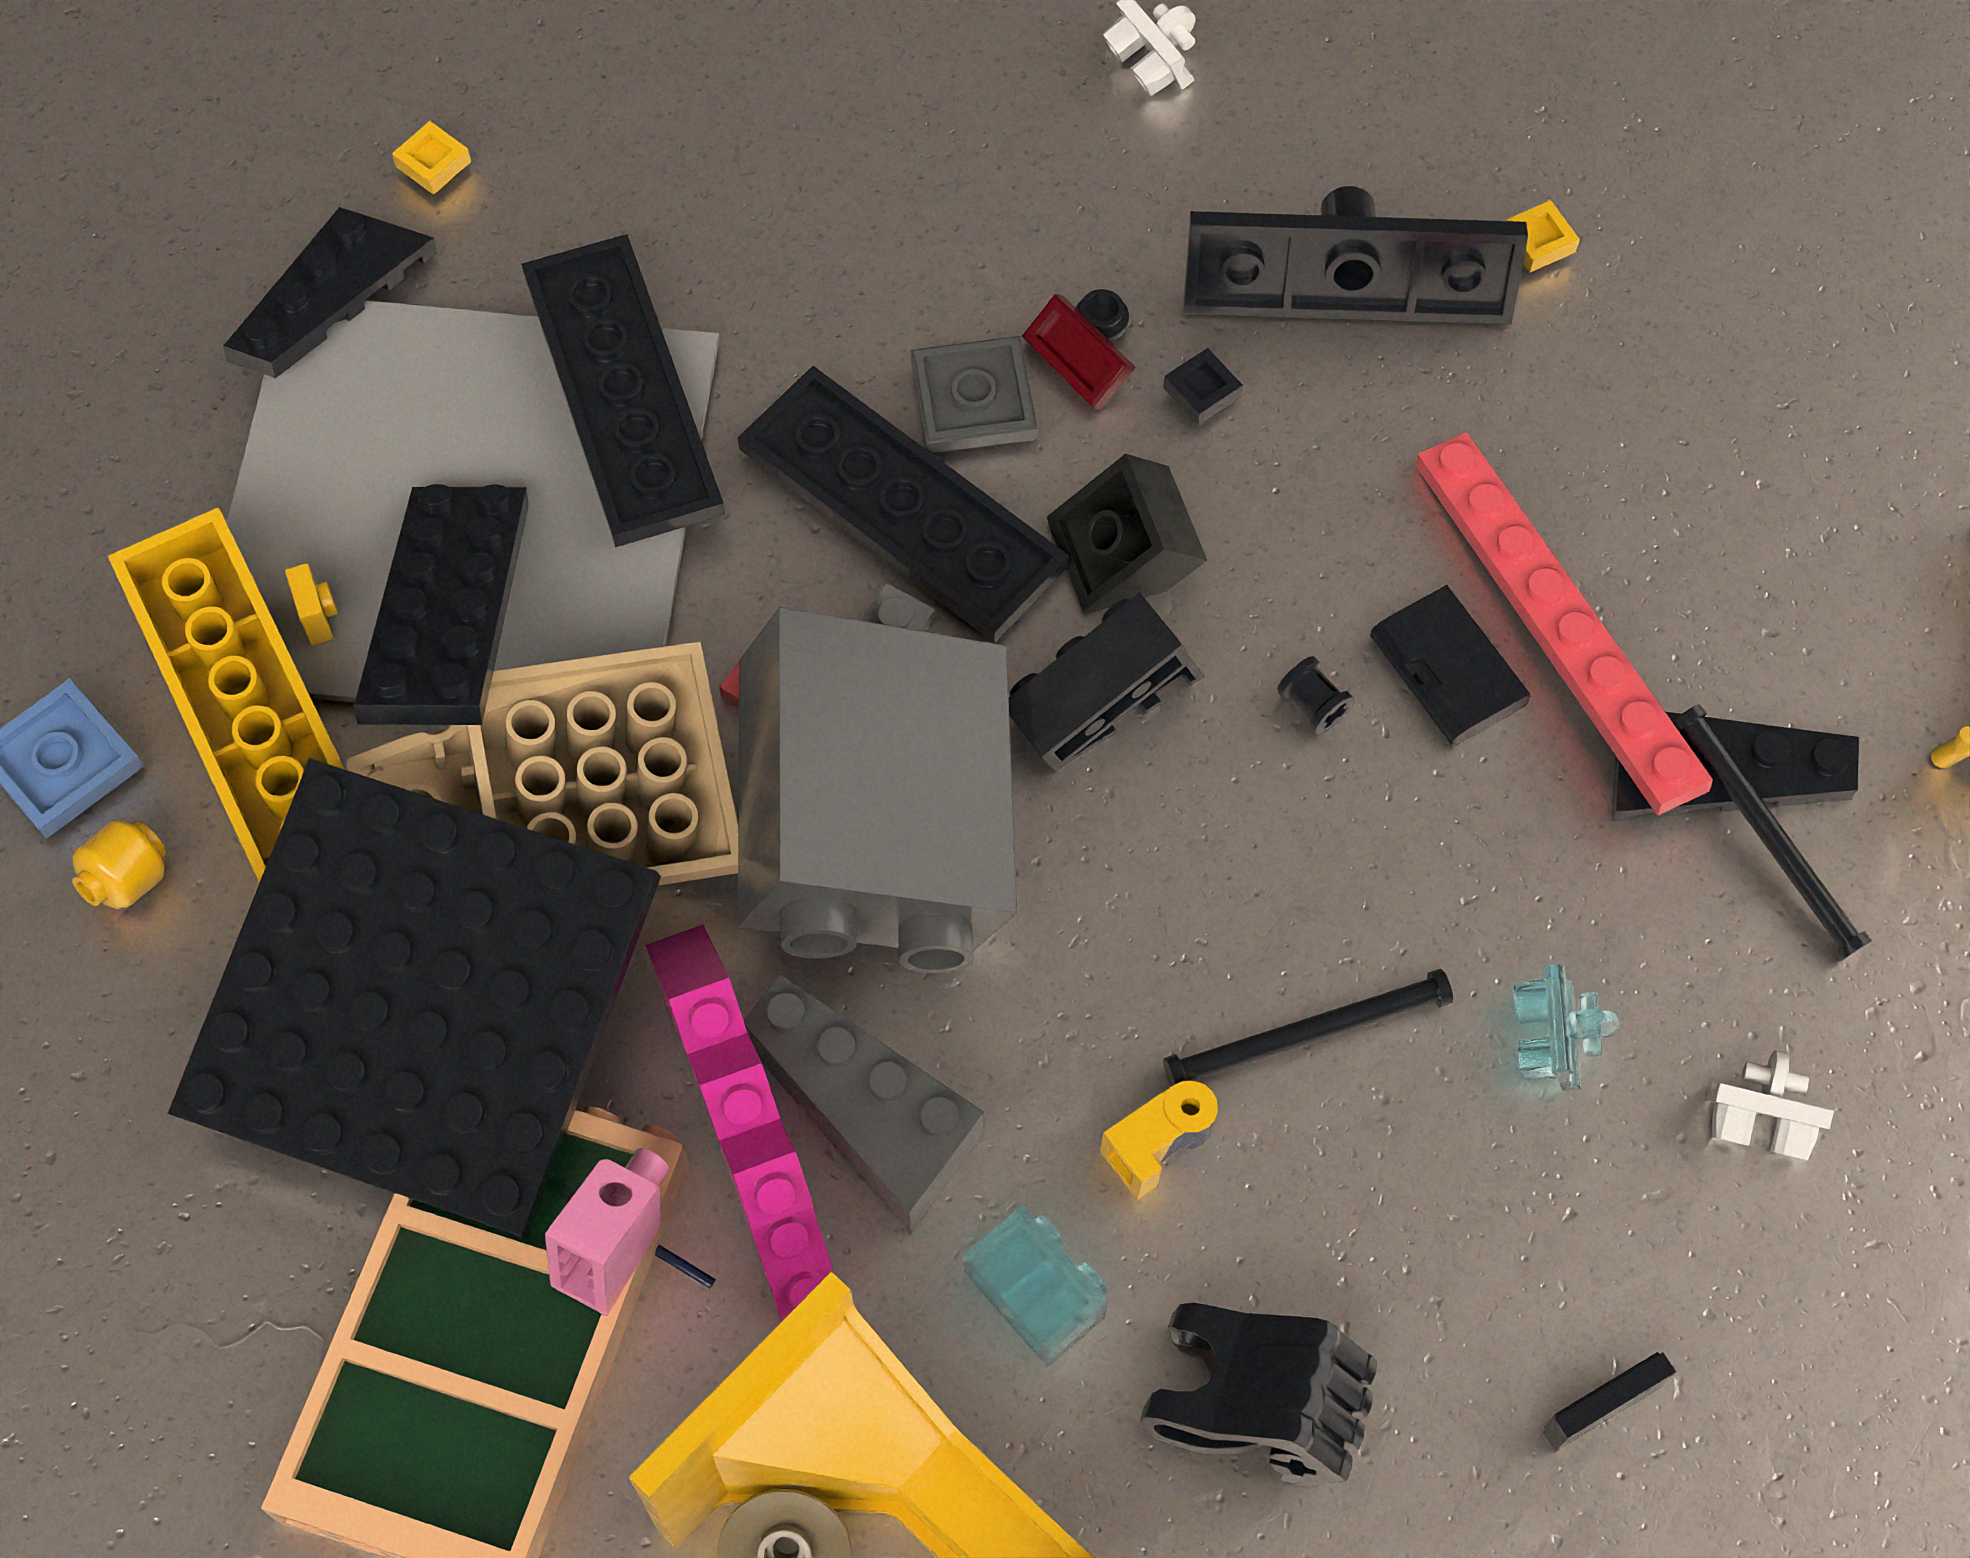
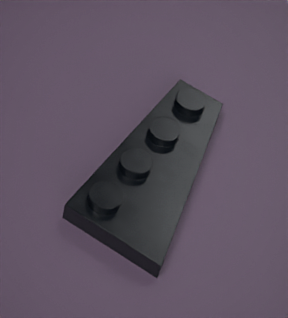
M1665 712L1671 721L1681 715V713ZM1711 717L1703 718L1764 803L1773 802L1777 807L1852 800L1858 791L1859 737ZM1683 732L1680 733L1713 781L1709 792L1662 813L1661 817L1686 815L1688 810L1720 807L1721 812L1739 810ZM1615 755L1611 821L1632 820L1634 815L1655 813Z

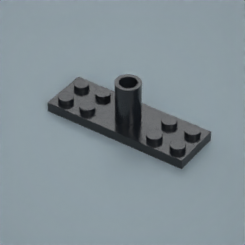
M1344 186L1331 191L1322 201L1321 215L1190 211L1183 314L1512 324L1528 240L1526 222L1376 217L1375 203L1372 196L1364 189L1355 186Z

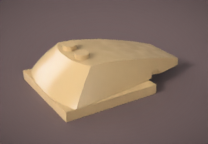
M701 641L497 670L493 672L482 725H450L449 728L434 734L419 732L345 759L347 771L655 870L661 875L658 886L738 873V822Z

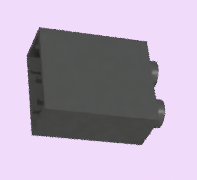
M779 607L739 660L738 927L780 933V946L782 950L802 958L824 959L838 957L853 951L857 943L898 948L900 965L916 972L946 973L969 966L974 959L973 952L1017 914L1006 646Z

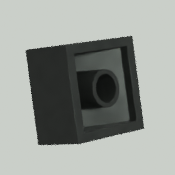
M1126 453L1047 516L1058 548L1069 555L1067 572L1083 612L1093 613L1110 608L1123 599L1131 600L1139 592L1144 598L1166 592L1208 561L1169 466Z

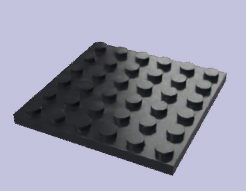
M309 758L167 1114L527 1239L661 875L655 870Z

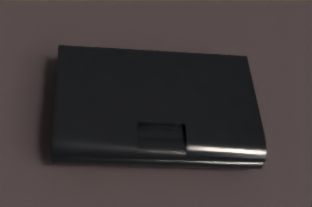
M1448 585L1379 622L1371 630L1370 637L1451 746L1470 739L1523 709L1530 700L1531 695Z

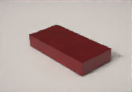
M1054 294L1022 335L1080 396L1095 409L1102 410L1136 368L1075 306L1059 294Z

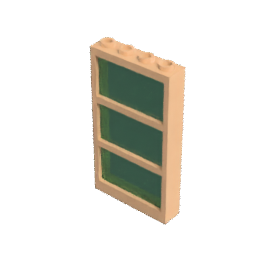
M587 1106L583 1112L575 1110L527 1239L394 1193L261 1509L277 1522L383 1558H540L655 1256L656 1248L660 1243L690 1164L684 1144L679 1143V1137L669 1130L654 1125H644L641 1131L619 1124L620 1119L616 1115L601 1108ZM638 1148H644L659 1155L668 1164L670 1169L659 1186L661 1224L608 1316H605L551 1287L545 1233L600 1160L609 1159L625 1168Z

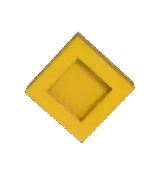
M431 121L427 122L392 153L395 166L433 195L471 162L468 148Z
M1551 200L1505 220L1526 222L1528 240L1523 265L1529 273L1576 253L1580 239Z
M308 563L286 569V576L299 619L311 645L314 646L334 640L328 617L338 615V611L328 582L325 581L317 584Z

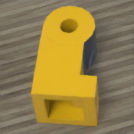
M1182 1081L1162 1092L1103 1132L1100 1152L1137 1200L1158 1186L1162 1171L1159 1165L1161 1162L1180 1149H1194L1203 1145L1208 1140L1218 1113L1217 1099L1213 1091L1205 1084L1197 1081Z

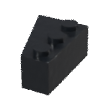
M1139 592L1131 600L1123 599L1112 605L1103 615L1102 623L1085 637L1077 636L1066 642L1058 650L1055 656L1056 660L1039 674L1031 673L1020 679L1009 693V716L1039 755L1056 772L1116 734V728L1113 724L1128 712L1139 706L1147 714L1161 705V700L1157 697V694L1182 678L1185 679L1189 686H1192L1203 679L1204 675L1183 644Z

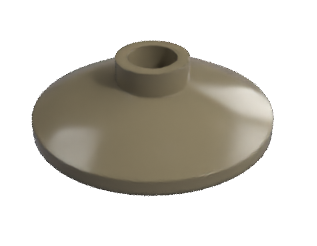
M773 1489L750 1497L731 1513L720 1534L717 1558H852V1546L844 1522L826 1502L810 1493L796 1489ZM781 1537L792 1538L798 1543L799 1549L794 1553L785 1554L776 1548L775 1541Z

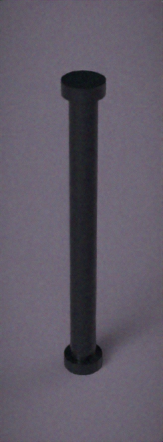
M1697 704L1674 719L1672 721L1680 733L1683 732L1835 941L1838 948L1834 952L1838 958L1843 961L1872 941L1866 931L1859 934L1703 719L1707 715L1703 707Z
M1442 969L1428 972L1426 980L1182 1059H1179L1176 1054L1163 1058L1165 1073L1171 1087L1182 1081H1196L1432 1003H1436L1438 1007L1452 1004V988L1445 972Z

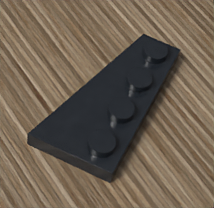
M339 207L223 345L227 362L277 378L327 339L326 330L329 327L345 319L351 321L364 311V300L381 287L387 291L391 290L405 279L403 270L416 260L424 264L435 256L437 251L434 237Z

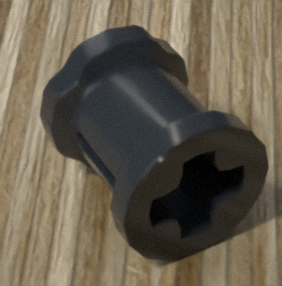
M1314 656L1302 660L1291 669L1281 680L1277 690L1284 700L1291 698L1311 719L1309 727L1318 735L1335 726L1349 712L1355 698L1348 691L1340 692L1320 671L1321 663Z

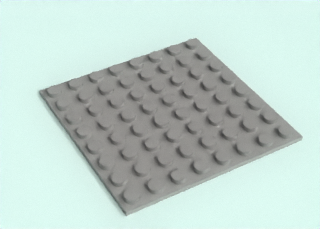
M364 300V311L351 321L345 319L329 327L326 330L327 339L280 376L273 378L264 375L226 523L312 699L355 702L412 487H426L432 484H443L448 487H484L491 484L503 485L505 487H527L529 507L494 671L666 646L686 527L615 548L538 316ZM661 328L702 441L719 345V333ZM308 563L317 584L325 581L328 582L338 611V615L328 617L334 640L314 646L311 645L299 619L285 572L286 569Z

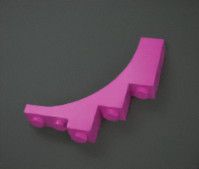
M700 925L646 944L645 946L663 999L678 1033L717 1137L781 1321H783L830 1272L834 1273L813 1210L814 1205L797 1153L780 1119L763 1064L747 1033L730 978L704 925Z

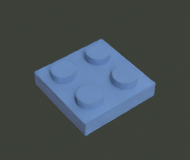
M70 678L0 728V786L45 839L52 836L144 767L137 754Z

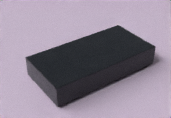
M1656 1352L1554 1414L1545 1425L1543 1434L1555 1452L1662 1388L1676 1373V1370L1663 1352L1661 1354Z

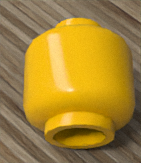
M112 820L74 850L72 864L77 875L72 879L73 885L80 896L93 906L103 903L110 908L124 910L134 904L163 879L165 870L163 859L166 857L165 847L158 836L145 824L139 821H134L130 824L127 821Z

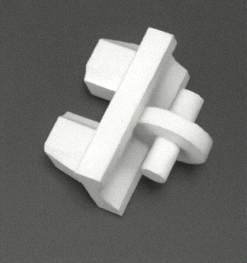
M1135 0L1118 1L1116 4L1122 16L1102 36L1110 50L1121 62L1127 60L1143 46L1149 51V54L1130 68L1145 91L1152 96L1173 81L1183 90L1195 81L1193 76L1183 66L1185 63L1184 57L1175 48V45L1179 44L1183 50H1188L1195 44V38L1190 32L1194 27L1196 19L1187 6L1182 5L1169 10L1165 4H1160L1153 11V16L1158 20L1155 24Z
M1777 1050L1772 1052L1767 1066L1746 1061L1743 1067L1742 1080L1761 1084L1762 1093L1722 1083H1710L1706 1101L1715 1103L1712 1115L1713 1138L1749 1146L1755 1116L1758 1113L1777 1118L1770 1152L1802 1160H1808L1817 1140L1819 1128L1830 1129L1834 1111L1781 1098L1784 1090L1805 1095L1808 1089L1809 1077L1788 1072L1789 1054Z

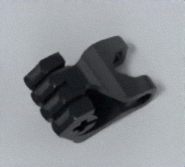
M1194 1302L1180 1304L1172 1313L1168 1325L1172 1341L1179 1351L1202 1359L1212 1377L1206 1385L1194 1391L1159 1389L1152 1393L1144 1405L1140 1419L1146 1431L1152 1437L1162 1442L1193 1452L1210 1455L1247 1453L1271 1446L1269 1464L1281 1473L1280 1479L1283 1482L1313 1488L1325 1484L1346 1482L1352 1470L1353 1457L1348 1451L1358 1450L1364 1439L1365 1425L1359 1419H1364L1368 1416L1373 1401V1393L1364 1386L1371 1385L1377 1371V1360L1341 1332L1336 1325L1327 1320L1313 1317L1244 1313Z

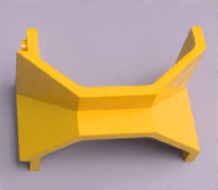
M832 1272L629 1476L657 1530L676 1549L716 1509L726 1505H740L750 1497L764 1491L796 1489L820 1498L837 1512L891 1516L907 1528L936 1558H1096L1067 1534L951 1423L860 1315L853 1304L851 1289Z

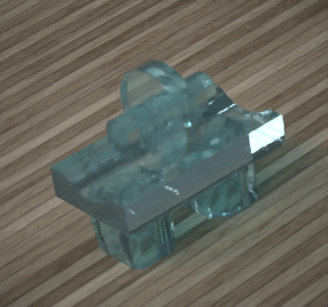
M1564 964L1545 965V979L1514 985V1000L1517 1018L1521 1024L1549 1021L1550 1037L1518 1040L1519 1068L1524 1078L1537 1080L1557 1079L1561 1089L1569 1091L1581 1089L1578 1039H1583L1585 1056H1600L1603 1054L1602 1038L1616 1034L1619 1031L1618 1015L1614 1012L1599 1009L1598 994L1593 992L1583 993L1579 996L1581 1011L1575 1012L1574 986L1572 981L1566 979Z

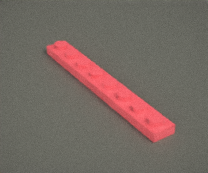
M1467 432L1418 453L1417 469L1657 816L1709 792L1713 779L1469 434Z

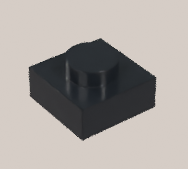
M1207 348L1165 375L1163 388L1199 426L1240 399L1243 385Z

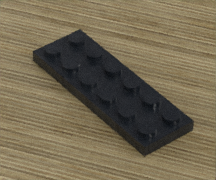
M628 234L522 263L523 274L615 548L724 516L725 508Z
M812 366L737 437L740 451L994 644L1069 567V555L815 366Z
M443 484L412 487L354 702L357 725H482L529 507L527 487H505L498 484L486 485L484 487H448Z

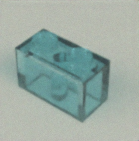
M1021 1206L963 1254L964 1273L1048 1368L1105 1319L1108 1301L1104 1298V1295L1108 1290L1101 1278L1089 1265L1082 1262L1077 1267L1063 1252L1061 1247L1065 1245L1064 1239L1046 1217L1039 1215L1034 1219Z

